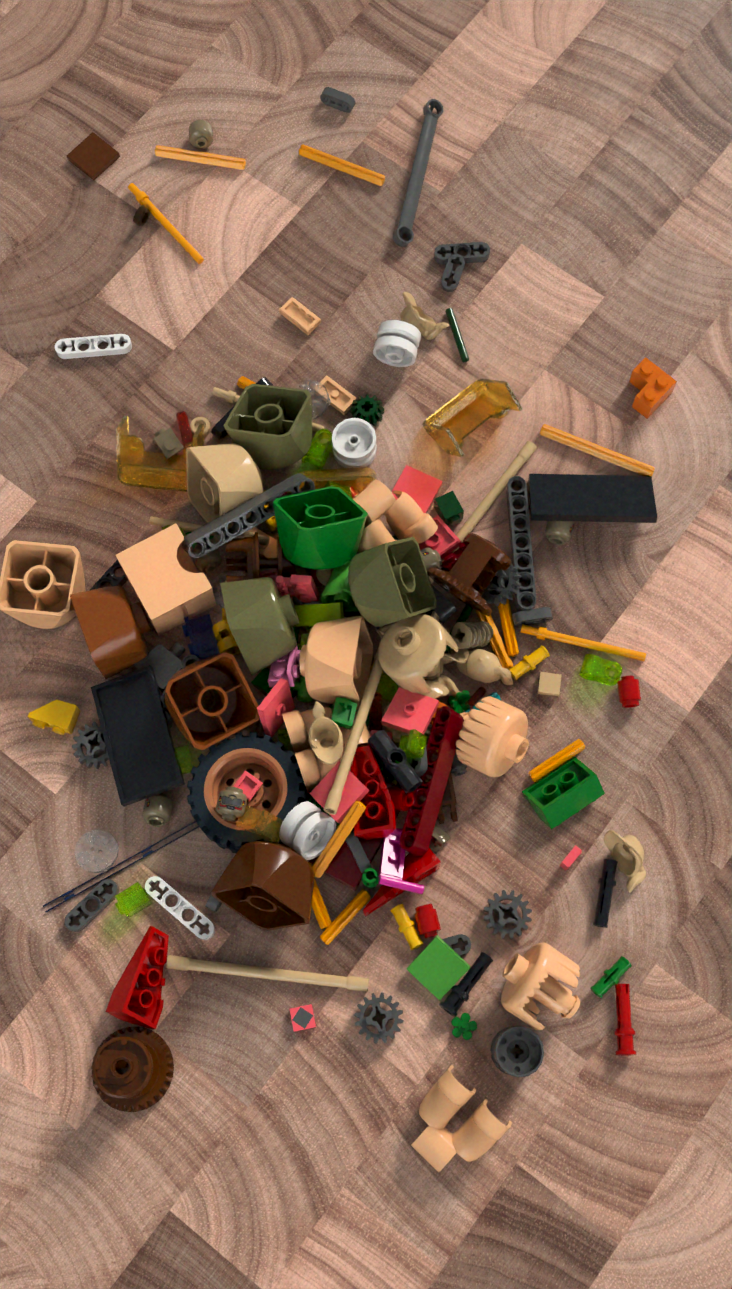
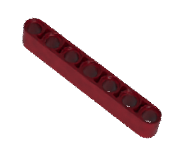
M448 706L441 707L435 715L426 746L428 767L425 774L420 777L423 781L422 784L413 792L414 803L408 809L400 837V847L417 857L425 855L428 851L457 749L456 741L459 740V732L463 727L464 719L462 715Z

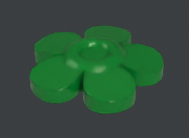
M463 1013L461 1020L459 1017L452 1019L451 1024L457 1027L452 1030L454 1037L458 1038L462 1034L465 1040L472 1038L470 1031L477 1029V1023L470 1021L471 1016L468 1013Z

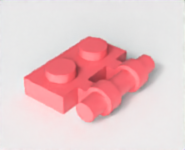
M291 574L290 578L276 577L275 583L282 596L289 594L291 599L292 596H296L298 600L304 603L318 602L319 592L312 576Z

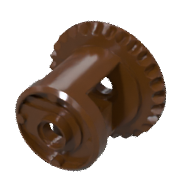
M468 533L463 540L467 547L450 572L432 567L427 573L433 581L451 595L476 611L490 616L493 611L481 595L498 570L506 571L512 562L491 541L477 534Z
M137 1026L119 1029L103 1040L97 1048L91 1066L93 1086L103 1102L114 1109L124 1112H138L148 1109L166 1094L172 1082L174 1062L171 1050L164 1039L150 1029Z

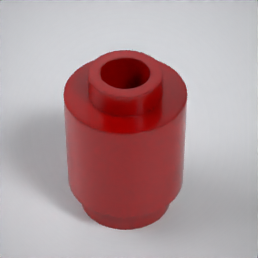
M634 676L621 677L617 684L619 702L622 703V707L632 708L639 706V701L641 700L639 680L634 679Z
M397 787L387 788L395 810L408 811L409 807L414 803L413 793L406 794L402 788Z
M432 904L416 907V914L414 915L419 935H424L425 939L436 937L438 935L437 932L441 930L436 909H433Z

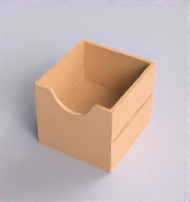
M176 523L116 554L125 576L158 636L186 622L187 618L191 619L216 606L213 589L204 573L197 571L190 556L182 548L181 543L184 541V536Z

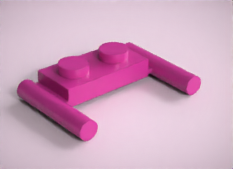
M396 828L389 836L383 838L378 884L423 894L424 885L402 880L405 850L400 847L399 842L403 829Z

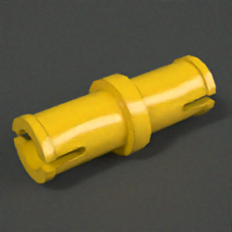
M541 645L530 655L523 656V660L508 670L511 672L513 679L518 680L519 677L529 670L533 671L536 668L535 666L549 657L550 654Z
M399 904L392 908L390 911L399 925L398 930L400 933H403L411 951L422 946L424 943L415 929L416 924L409 918L404 905Z

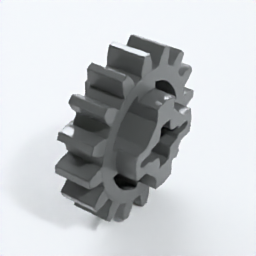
M513 564L506 571L499 569L481 597L486 602L499 606L500 603L505 605L507 598L512 601V594H518L516 587L521 586V583L517 582L521 578V575L516 573L518 569Z
M93 722L92 727H89L85 724L86 730L78 729L80 736L73 737L77 744L72 745V748L78 750L74 753V756L79 758L78 761L81 764L86 762L87 768H91L92 764H94L96 769H99L100 764L107 767L106 761L109 760L101 725L98 727L97 723ZM83 746L87 748V756L83 753Z
M502 890L501 896L494 893L495 900L488 899L487 903L490 907H484L483 910L488 913V915L483 917V920H489L490 922L486 928L493 927L492 935H496L499 932L501 933V939L508 935L510 940H512L514 933L520 937L522 935L520 929L525 931L528 929L525 922L529 923L532 921L530 917H527L532 912V909H526L529 902L521 901L522 894L515 897L514 890L511 891L510 895H507L505 890ZM504 900L512 901L510 904L505 905L499 903ZM518 906L522 911V919L517 914ZM493 910L498 915L497 923L493 919ZM510 910L512 918L504 919L502 911L507 912ZM505 925L516 926L514 929H503Z
M372 993L371 1000H368L366 997L363 998L364 1006L361 1004L357 1005L361 1012L354 1014L355 1017L360 1018V1021H357L355 1026L362 1027L359 1034L366 1033L367 1041L373 1037L375 1044L378 1043L380 1038H382L384 1043H387L386 1037L390 1036V1038L394 1039L393 1032L401 1031L397 1025L404 1022V1020L398 1018L399 1015L403 1014V1010L396 1009L399 1006V1002L391 1003V995L384 999V993H381L379 998H376L375 994ZM380 1003L388 1005L392 1010L386 1011L382 1009ZM372 1005L373 1010L371 1014L364 1017L366 1009ZM376 1008H378L381 1015L386 1017L382 1020V1029L377 1021H373V1018L376 1017ZM395 1019L392 1028L386 1031L385 1026L388 1021ZM372 1025L376 1027L379 1034L369 1031L366 1026Z

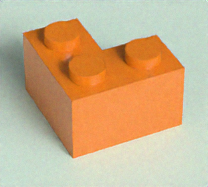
M646 357L636 366L630 377L629 382L640 390L635 396L632 408L648 419L672 394L677 382Z

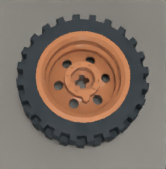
M242 732L235 733L236 738L230 740L225 738L221 740L222 743L220 745L208 747L210 752L206 756L201 753L198 757L200 763L198 767H192L191 774L193 778L187 784V788L190 790V795H187L188 803L192 809L190 812L200 829L211 841H214L223 849H230L232 853H237L244 844L255 841L282 844L279 832L283 820L295 806L306 802V799H308V793L298 762L291 750L288 751L282 742L273 741L271 736L265 734L264 738L259 737L257 732H250V736H243ZM245 770H254L253 776L260 780L263 785L252 800L246 803L245 814L249 811L251 813L250 819H244V815L236 818L235 821L222 819V815L216 811L219 792L225 790L226 787H233ZM229 779L234 780L232 786H227ZM267 780L272 781L270 787L264 786ZM271 803V807L264 809L262 804Z

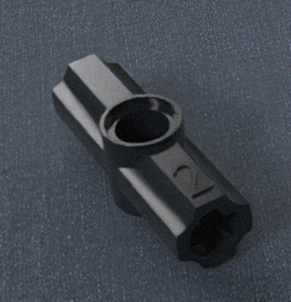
M385 730L377 731L368 739V743L384 763V770L388 774L393 775L406 794L415 791L422 784L423 781L408 763L406 753L402 749L397 748ZM391 760H397L399 764H395Z

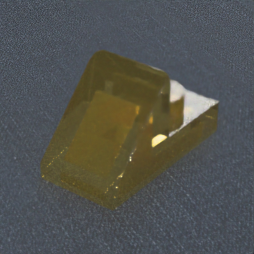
M246 805L245 814L239 817L236 826L278 843L283 820L266 810L260 811Z

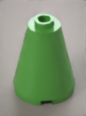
M350 562L334 568L321 595L322 604L343 602L344 613L358 611L349 588L348 570Z

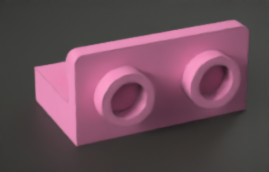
M297 643L295 650L271 664L268 677L269 688L274 687L281 678L288 680L289 687H295L296 678H299L300 675L299 659L301 650H298Z

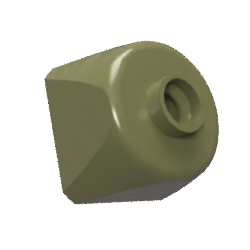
M251 384L245 387L223 426L233 443L242 446L259 469L275 470L288 467L302 459L311 446V394L308 390Z
M414 537L379 545L356 554L352 558L348 570L350 592L360 614L373 626L381 627L436 608L437 600L418 542Z
M264 577L220 583L229 628L251 675L256 674L295 650L296 637L293 626L300 624L290 595L282 596L272 578Z

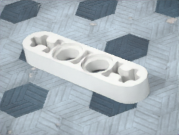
M126 334L65 338L58 340L55 344V351L62 359L126 354L132 349L130 337ZM125 341L124 346L121 347V342ZM101 342L108 343V347L105 349H99L98 345ZM81 344L89 345L87 350H79ZM64 346H67V348L65 349V351L62 352L63 347H64Z
M153 876L146 881V892L198 938L209 940L214 936V924L163 879ZM153 882L155 884L160 882L159 887L165 892L163 896L156 890L151 892L152 886L150 885ZM170 895H175L178 898V903L174 907L166 905V899ZM187 909L194 911V918L191 921H184L182 918L183 912ZM199 916L202 917L199 920L202 925H210L208 927L209 934L203 933L200 935L202 930L195 924Z

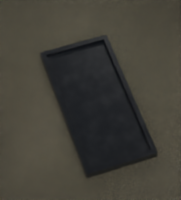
M529 474L531 521L657 522V510L651 476Z
M149 665L92 686L91 691L121 805L125 807L185 785L153 668Z

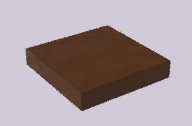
M93 132L67 155V159L92 180H95L120 157L118 151Z

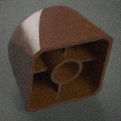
M262 841L250 842L241 846L219 878L211 894L218 901L263 930L269 931L306 925L310 922L315 872L305 858L287 846Z

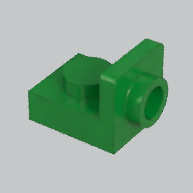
M336 697L331 706L332 713L330 719L339 727L350 730L353 725L357 703L352 702L348 698Z

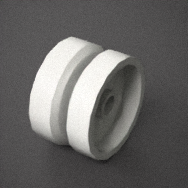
M387 320L379 325L373 354L379 361L390 366H411L416 361L421 333L415 326L404 321Z
M350 418L343 420L335 427L332 434V448L334 458L338 464L349 470H360L372 463L376 456L377 445L375 430L370 423L363 419Z
M309 801L302 802L295 806L283 820L279 838L281 842L294 849L303 858L311 860L319 856L336 831V822L328 814L321 812V809Z

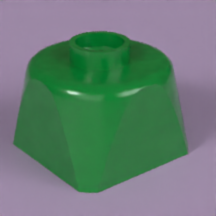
M325 487L279 497L273 501L282 552L293 564L308 569H332L347 564L357 554L368 513L339 487Z

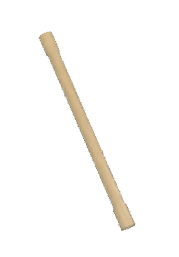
M526 442L511 465L458 531L456 536L460 539L461 543L508 485L509 479L516 475L523 464L535 452L537 446L533 442Z
M378 649L332 789L328 794L323 809L328 814L335 815L337 813L344 785L383 671L378 659Z
M169 955L167 959V969L202 971L339 987L368 992L369 978L336 976L198 960Z

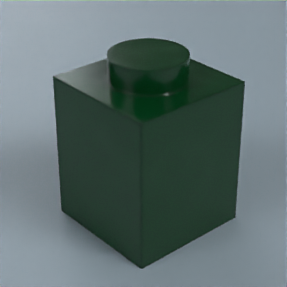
M453 491L434 499V508L447 526H454L461 522L464 510Z

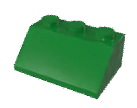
M575 756L522 791L536 814L551 830L605 794L597 775Z

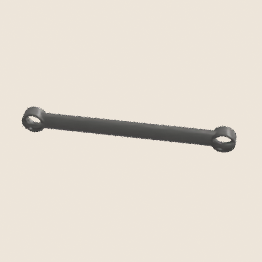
M436 99L429 100L423 107L425 115L399 225L393 233L394 242L401 247H406L414 238L412 231L438 118L443 114V106ZM434 108L437 110V115L432 113ZM404 233L407 235L408 241L402 239Z

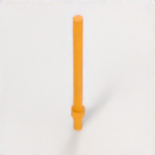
M134 183L129 184L128 189L136 196V200L140 205L148 208L150 213L198 264H201L204 258L152 204L149 196L144 191H140Z
M522 624L520 633L537 636L536 638L541 640L546 638L640 661H645L646 653L549 631L541 626L536 628Z

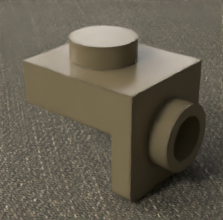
M162 428L154 434L153 443L158 446L166 459L171 458L184 449L171 428L167 430Z

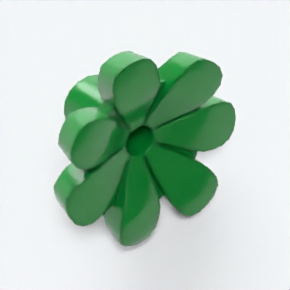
M463 690L462 693L458 692L456 696H449L448 703L453 707L454 711L460 714L471 708L467 704L471 701L470 692Z

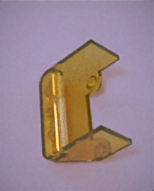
M479 379L428 417L422 425L426 432L447 454L463 457L465 455L462 451L464 446L463 439L489 418L501 419L508 414L509 410L521 411L523 408L508 382Z
M124 416L116 428L118 480L127 486L187 492L186 448L204 446V424H199L193 436V442L185 445L183 455L175 454L171 458L166 459L163 453L145 451L143 440L138 436L129 435L128 416Z
M371 468L317 469L299 472L314 482V490L330 486L339 487L342 490L353 487L354 490H358L361 493L368 484L375 479L377 480V474ZM305 481L300 484V488L304 486Z

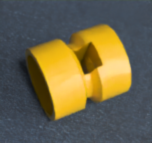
M227 619L216 623L212 629L215 639L219 640L217 643L219 652H226L232 655L241 653L229 628Z

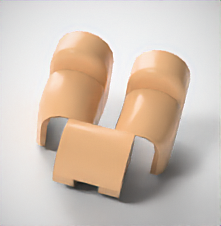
M373 480L366 486V489L353 498L368 513L358 553L388 542L397 541L382 523L380 517L383 514L387 518L386 522L399 540L414 537L418 544L433 536L438 529V525L429 514L424 513L415 500L407 493L397 490L391 492L379 480Z
M324 707L325 717L330 719L332 710L329 707ZM313 709L303 712L293 710L282 714L307 793H310L339 761L341 762L352 727L350 730L339 727L343 737L342 755L335 764H325L309 749L311 748L308 738L309 730L315 720ZM355 712L353 724H354V721H355L357 712ZM366 723L357 748L370 746L368 743L370 734Z
M452 1064L423 1098L419 1107V1115L428 1126L411 1144L438 1172L446 1166L456 1153L467 1162L479 1159L503 1137L512 1124L510 1120L506 1124L499 1121L487 1108L488 1100L485 1098L456 1132L450 1133L446 1129L448 1122L477 1091L475 1088L471 1091L468 1090L453 1076L451 1070L454 1066Z

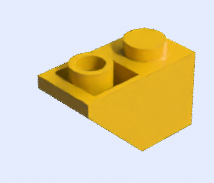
M56 699L29 712L27 717L33 722L32 725L41 729H44L45 726L53 728L52 731L60 735L65 733L72 734L81 710L77 705Z

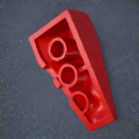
M369 745L356 749L351 764V772L370 791L360 801L366 806V809L354 826V836L365 840L387 837L396 829L395 807L372 747Z
M430 848L421 857L409 853L404 859L402 880L417 884L439 870L441 862ZM382 885L363 909L364 916H368L406 890Z
M153 926L149 927L113 990L106 1009L107 1013L128 1023L156 1029L164 1000H161L162 986H165L163 968L164 964L167 963L169 935Z

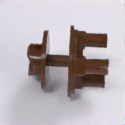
M255 532V535H252V537L232 539L225 543L226 552L245 551V554H247L245 558L241 559L226 558V564H233V566H226V572L245 571V576H226L227 582L260 578L259 569L277 568V576L291 577V574L295 575V566L284 556L279 537H277V558H259L258 532Z

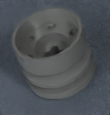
M522 1026L506 1027L499 1031L493 1038L490 1048L491 1059L495 1066L504 1074L515 1077H525L536 1072L542 1064L544 1057L543 1043L539 1036L531 1029ZM515 1044L516 1048L521 1051L520 1054H516V1058H514V1054L510 1053V1049H513Z

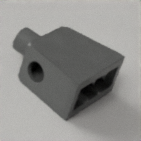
M178 642L169 650L162 644H158L148 653L147 657L135 663L134 667L138 670L150 665L153 668L158 689L164 692L168 681L182 662L179 657L185 652V648Z

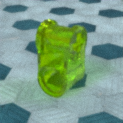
M320 429L315 433L308 452L301 459L302 462L315 465L318 470L323 468L333 449L331 431ZM322 439L329 440L327 443H320Z
M585 654L579 676L586 680L613 686L620 680L622 667L615 661H610L594 654ZM610 671L614 672L613 676L609 675Z

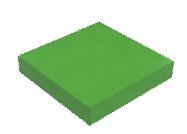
M437 935L407 967V970L436 998L441 1000L471 966Z

